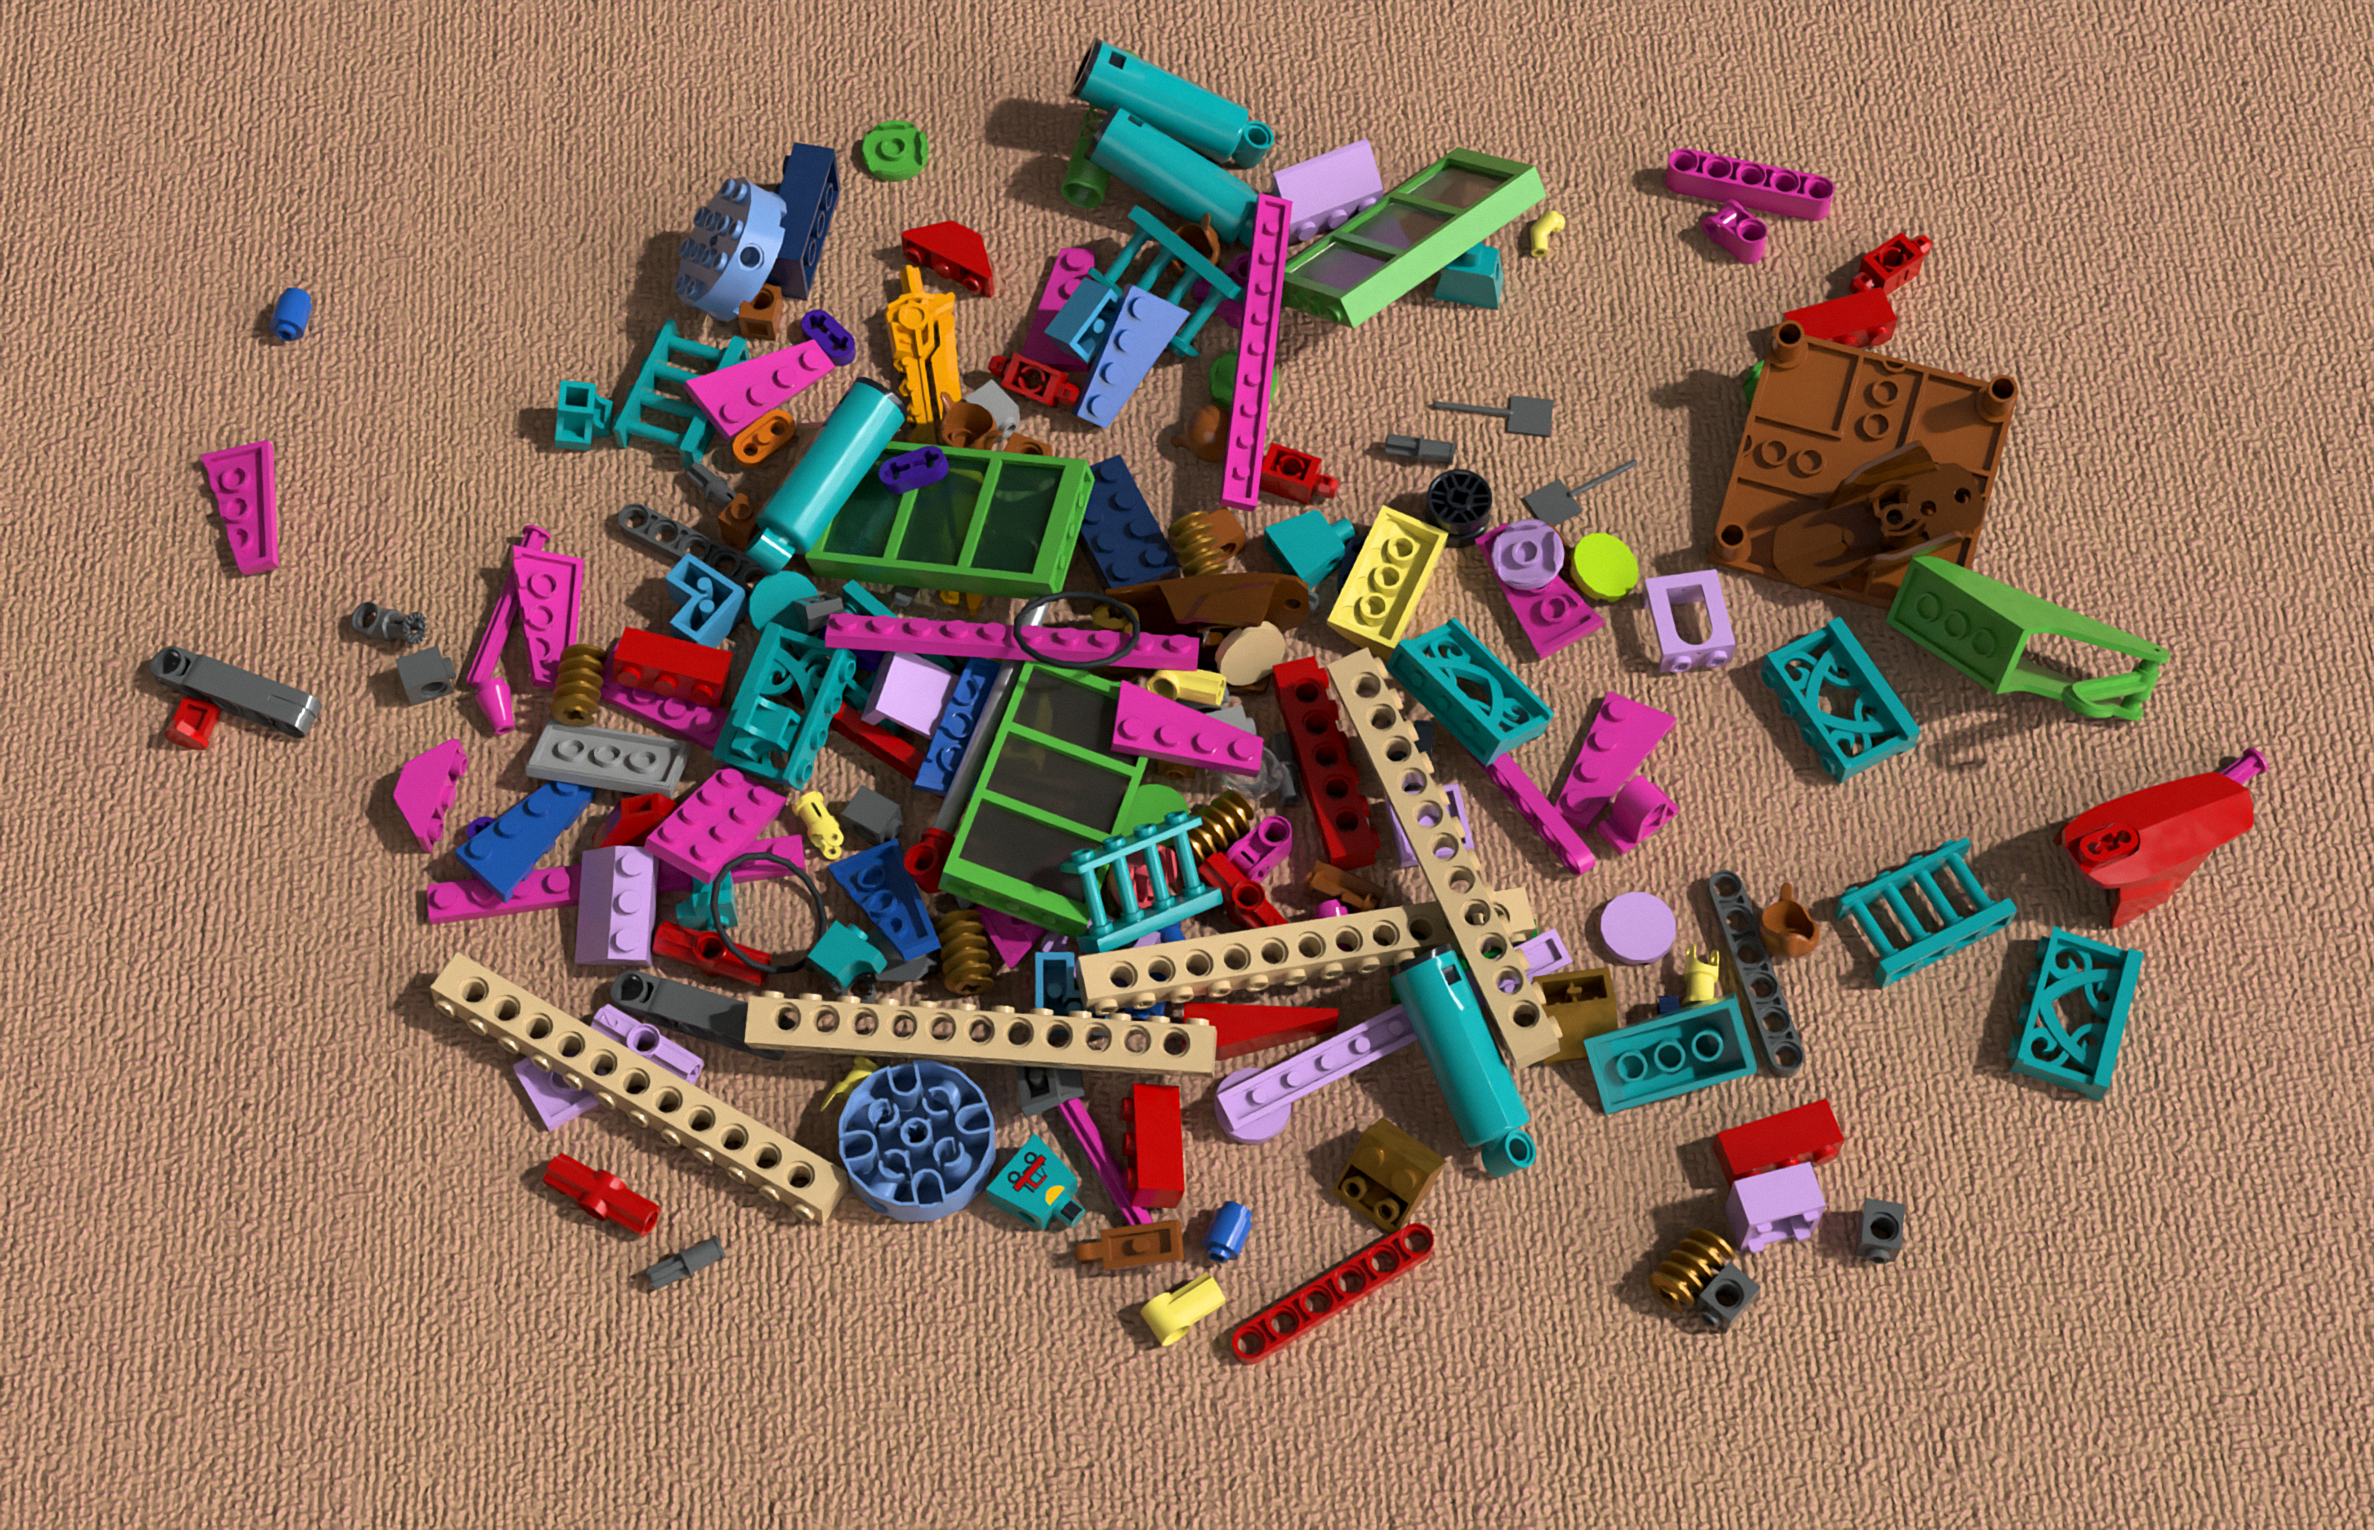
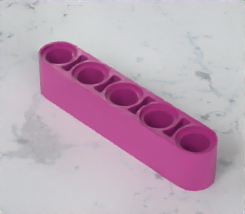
M1687 148L1676 149L1670 154L1665 175L1667 188L1675 193L1723 203L1728 199H1733L1742 207L1810 221H1819L1828 215L1834 195L1832 181L1820 175Z

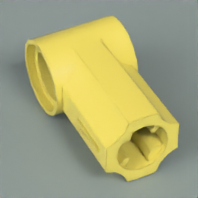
M1155 669L1147 682L1146 688L1148 691L1172 701L1178 698L1219 707L1226 688V677L1223 674L1197 669V671Z
M1206 1272L1173 1294L1167 1292L1155 1297L1141 1309L1140 1314L1162 1346H1168L1186 1335L1191 1329L1192 1324L1224 1305L1225 1298L1214 1278Z

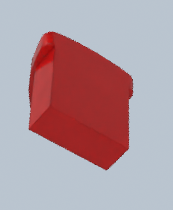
M184 696L172 722L169 723L165 730V738L174 744L186 748L206 750L209 745L208 739L221 713L219 706Z

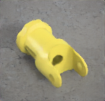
M813 791L807 793L793 804L792 811L796 816L802 818L808 828L807 835L816 847L820 848L823 855L829 860L838 859L841 856L842 850L840 845L844 838L839 830L840 823L835 816H830L823 804L824 797L820 792ZM834 850L836 853L830 854L829 851Z
M1691 943L1685 953L1684 966L1687 997L1682 1001V1007L1714 998V983L1718 981L1719 952L1717 950L1711 952L1707 965L1695 958V944Z
M857 1055L853 1060L855 1065L843 1081H838L821 1105L820 1111L822 1112L834 1096L847 1102L850 1094L869 1075L880 1070V1068L869 1059Z

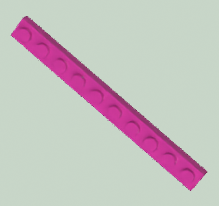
M1259 193L1255 202L1218 504L1252 513L1257 507L1293 203L1290 200Z
M842 613L830 614L825 633V647L1037 661L1020 648L1013 636L1014 626L1002 625L1000 623H967L961 620L936 621L925 618L906 619L891 618L885 615L875 617ZM1036 625L1021 626V635L1028 646L1042 655L1062 661L1087 662L1107 658L1124 649L1132 638V633L1113 632L1110 630L1090 631L1077 630L1070 627L1060 629L1044 628ZM1140 632V639L1127 656L1107 666L1197 671L1199 638L1185 635H1152Z
M801 834L753 840L738 855L768 852L790 860L806 873ZM659 858L657 894L693 889V878L691 875ZM748 860L730 869L734 884L795 875L786 866L769 860ZM582 864L534 870L525 881L521 880L513 890L514 895L506 904L477 878L427 885L429 920L431 925L579 905Z

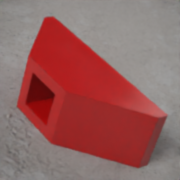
M953 220L904 230L901 234L903 255L909 261L917 265L922 264L934 270L942 278H951L963 284L973 293H981L989 298L993 296V276L981 234Z
M659 792L621 799L592 835V850L611 846L644 847L646 838L681 805Z

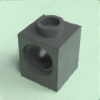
M438 645L395 659L405 692L412 706L454 693L450 679L457 676L451 658H443Z
M863 785L842 812L845 830L873 846L897 838L904 824L900 805Z
M1865 1198L1859 1211L1855 1256L1865 1257L1866 1261L1875 1264H1886L1889 1261L1895 1262L1902 1245L1905 1204ZM1870 1229H1883L1888 1234L1889 1239L1881 1240L1876 1238Z
M1729 1261L1700 1294L1695 1309L1699 1311L1698 1315L1705 1324L1713 1329L1719 1328L1724 1333H1727L1756 1300L1761 1287ZM1726 1294L1734 1300L1735 1305L1724 1307L1717 1302L1715 1296Z

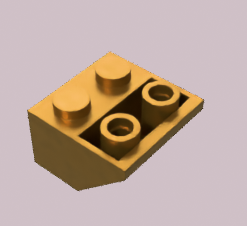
M1609 967L1533 977L1532 983L1537 981L1545 996L1547 1003L1541 1006L1547 1018L1554 1015L1563 1034V1037L1558 1039L1560 1052L1542 1059L1543 1065L1589 1059L1583 1040L1618 1028L1617 1004Z
M1382 1117L1364 1131L1331 1193L1389 1233L1394 1234L1404 1227L1428 1195L1447 1160Z

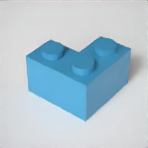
M1085 277L1044 333L1062 352L1088 364L1100 348L1120 298L1111 288Z
M687 553L665 577L670 599L683 607L669 622L673 638L716 648L748 613V603L744 589L690 553Z
M1035 952V1008L1050 1009L1054 1011L1053 1016L1068 1017L1069 1011H1084L1080 991L1074 990V952ZM1095 1012L1092 1013V1018L1107 1019L1108 1015L1100 1016L1096 1015ZM1058 1029L1050 1037H1069V1032ZM1095 1032V1033H1093L1091 1036H1108V1035L1105 1034V1033H1103V1032Z

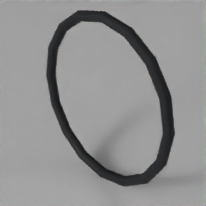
M1064 591L1044 595L1026 604L1014 619L1013 636L1022 651L1039 662L1066 669H1091L1110 665L1127 656L1140 639V623L1130 608L1114 598L1094 592ZM1076 598L1092 599L1113 606L1127 616L1133 629L1132 638L1125 648L1107 658L1087 662L1062 661L1042 655L1028 646L1021 635V622L1031 610L1046 602Z
M768 852L744 853L727 862L713 881L710 909L715 930L727 949L748 967L769 974L795 973L804 967L805 959L808 957L793 965L772 967L752 960L733 944L722 926L718 910L720 884L730 869L748 860H769L786 866L803 880L815 899L820 919L818 939L815 945L824 936L827 929L828 920L822 896L810 877L790 860Z

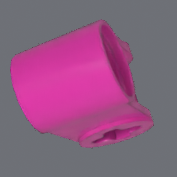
M1733 199L1726 200L1722 204V209L1713 216L1709 215L1703 219L1702 228L1707 237L1726 249L1738 261L1752 264L1761 260L1764 255L1767 227L1762 221L1746 211L1737 201Z
M1269 816L1263 819L1245 837L1235 842L1226 852L1225 856L1247 879L1260 883L1275 866L1291 853V825L1282 816ZM1279 834L1284 839L1274 843L1268 841L1267 837Z

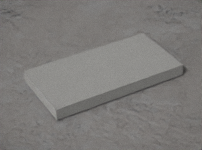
M548 719L526 764V776L641 795L659 792L671 799L690 756L691 742L594 726H570L560 721Z

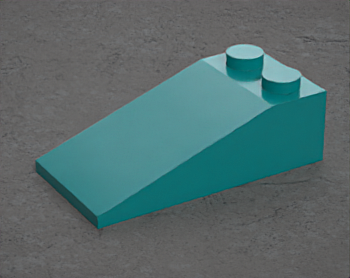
M1735 992L1688 1005L1583 1040L1605 1114L1757 1072V1064Z

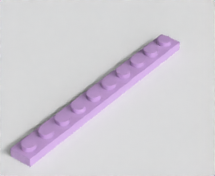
M1555 928L1514 948V950L1521 948L1530 966V969L1526 970L1525 973L1530 983H1532L1534 976L1549 975L1573 962ZM1470 971L1464 972L1480 1008L1485 1007L1486 1004ZM1505 980L1499 985L1498 989L1504 993H1511L1518 988L1519 984L1514 980ZM1402 1004L1218 1094L1215 1099L1232 1132L1418 1039Z

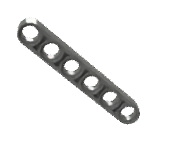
M638 503L629 504L621 509L618 515V522L624 536L677 563L686 555L687 549L693 545H701L705 548L704 554L697 557V559L716 570L717 564L723 560L733 561L736 565L732 571L719 573L743 588L747 598L750 597L753 589L746 584L747 580L753 575L764 576L770 574L750 557ZM634 515L645 518L644 523L637 528L628 527L626 521ZM663 530H670L675 533L674 538L667 543H661L656 540L657 534Z
M1717 871L1710 877L1706 891L1707 898L1768 1068L1774 1075L1781 1078H1791L1800 1071L1804 1060V1052L1770 957L1761 942L1759 927L1740 877L1732 871ZM1720 881L1729 882L1733 885L1735 893L1729 897L1720 896L1716 893L1714 885ZM1730 915H1740L1746 920L1747 926L1742 930L1731 929L1726 923V918ZM1743 948H1751L1757 952L1759 960L1754 964L1744 963L1740 960L1738 952ZM1755 982L1766 983L1771 989V994L1766 998L1756 997L1751 992L1750 986ZM1768 1016L1778 1017L1783 1022L1784 1028L1779 1032H1770L1765 1029L1762 1020ZM1781 1050L1790 1051L1795 1056L1796 1063L1791 1067H1783L1775 1060V1054Z

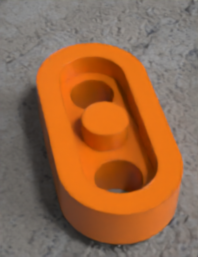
M771 410L737 435L733 442V457L735 461L745 468H757L764 464L793 440L796 428L793 417L783 410ZM778 427L783 430V433L775 435L771 430ZM752 448L757 453L753 456H748L744 453V450Z

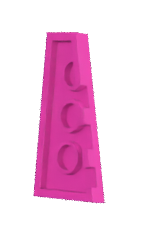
M1060 249L1021 356L1037 360L1043 365L1047 364L1060 372H1088L1087 363L1062 352L1044 331L1082 280L1086 277L1094 281V278L1087 272L1090 267L1095 269V249Z
M813 339L687 380L683 388L727 442L767 412L782 406L830 374L836 366Z
M268 440L201 455L203 464L207 468L210 477L208 479L211 488L215 492L219 503L218 509L228 530L227 535L239 570L244 575L279 568L274 450L272 444Z
M1506 522L1475 539L1476 544L1541 660L1606 625L1604 620L1558 574L1545 586L1533 590L1515 589L1502 581L1494 570L1491 553L1497 536L1500 537L1506 531L1505 528L1508 526Z
M513 545L510 550L532 686L555 690V681L558 676L557 670L561 663L560 654L566 647L576 644L584 559Z
M618 642L604 663L606 670L601 676L604 682L602 687L599 688L601 692L600 699L713 752L729 714L720 707L700 705L692 701L663 696L659 693L612 682L613 657L619 645Z
M1121 681L1110 751L1254 778L1258 777L1263 738L1127 681Z
M1608 691L1555 805L1556 811L1569 825L1587 831L1614 799L1615 794L1623 784L1627 783L1635 774L1636 769L1643 760L1649 757L1655 750L1666 733L1668 734L1675 726L1677 718Z

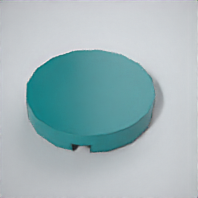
M779 571L774 576L771 574L764 575L754 585L749 597L748 614L752 625L761 635L768 621L779 624L783 628L808 635L809 633L802 630L794 600L819 595L816 587L807 577L794 571Z

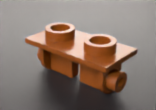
M1319 859L1316 860L1312 872H1308L1303 884L1306 886L1303 894L1321 902L1341 899L1343 906L1348 907L1349 914L1378 910L1386 888Z

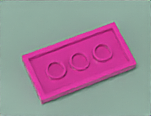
M724 764L646 838L644 849L709 885L717 877L723 866L735 859L785 809L787 798Z

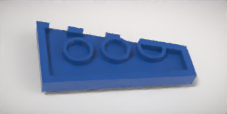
M969 657L966 660L910 789L946 797L1002 663L979 657ZM983 765V767H982V769H981V772H980V774H979V777H978V779H977V781H976V784H975V786H974V788H973V791H972V793H971V796H970V798H969V800H968L969 803H970L971 798H972V796H973V793H974V791H975L976 785H977V783H978V780H979V778H980V775H981V773H982V770H983V768H984V765Z
M554 780L549 781L456 849V860L506 904L514 895L513 890L520 881H525L534 871L533 866L544 853L548 854L556 845L555 840L561 832L568 830L595 798V788Z

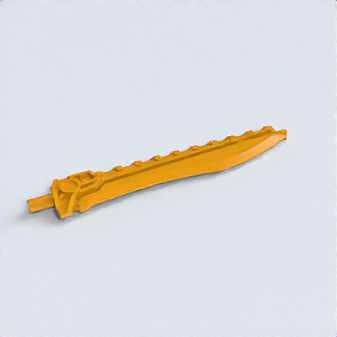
M907 265L905 270H899L903 295H900L899 299L886 306L884 317L894 362L893 366L898 373L906 374L898 391L903 398L912 399L907 407L909 415L906 420L908 423L917 424L908 441L909 443L937 445L925 367L931 361L941 423L943 404L940 398L941 392H947L955 403H962L956 351L954 316L951 314L954 311L955 294L953 292L946 295L942 293H925L919 267L913 268L912 265ZM939 327L940 346L935 351L934 331ZM948 470L958 541H951L942 479L920 487L918 490L924 500L932 501L924 515V519L929 526L937 527L929 541V545L934 551L943 553L937 564L955 566L953 557L961 555L984 482L982 473ZM991 501L983 526H989L993 529ZM980 534L970 566L972 568L982 569V556L987 547L982 534ZM942 590L939 595L945 604H959V592ZM966 593L968 613L971 616H976L979 613V607L983 598L982 594Z

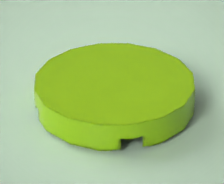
M1591 533L1583 537L1570 552L1571 576L1579 589L1593 599L1599 600L1602 598L1608 600L1607 602H1616L1629 594L1637 583L1639 570L1636 558L1629 547L1617 537L1607 533Z

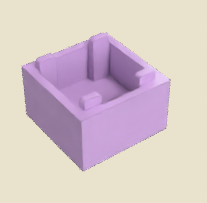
M1809 1161L1734 1181L1724 1210L1739 1252L1749 1249V1252L1754 1254L1763 1251L1766 1244L1793 1237L1798 1242L1809 1239L1810 1233L1814 1232L1826 1204Z

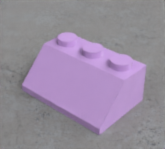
M1367 138L1273 173L1272 196L1293 201L1288 237L1289 244L1300 240H1309L1316 234L1331 228L1337 229L1383 198L1382 183Z
M611 846L583 851L575 964L652 967L659 857L646 851L644 847Z

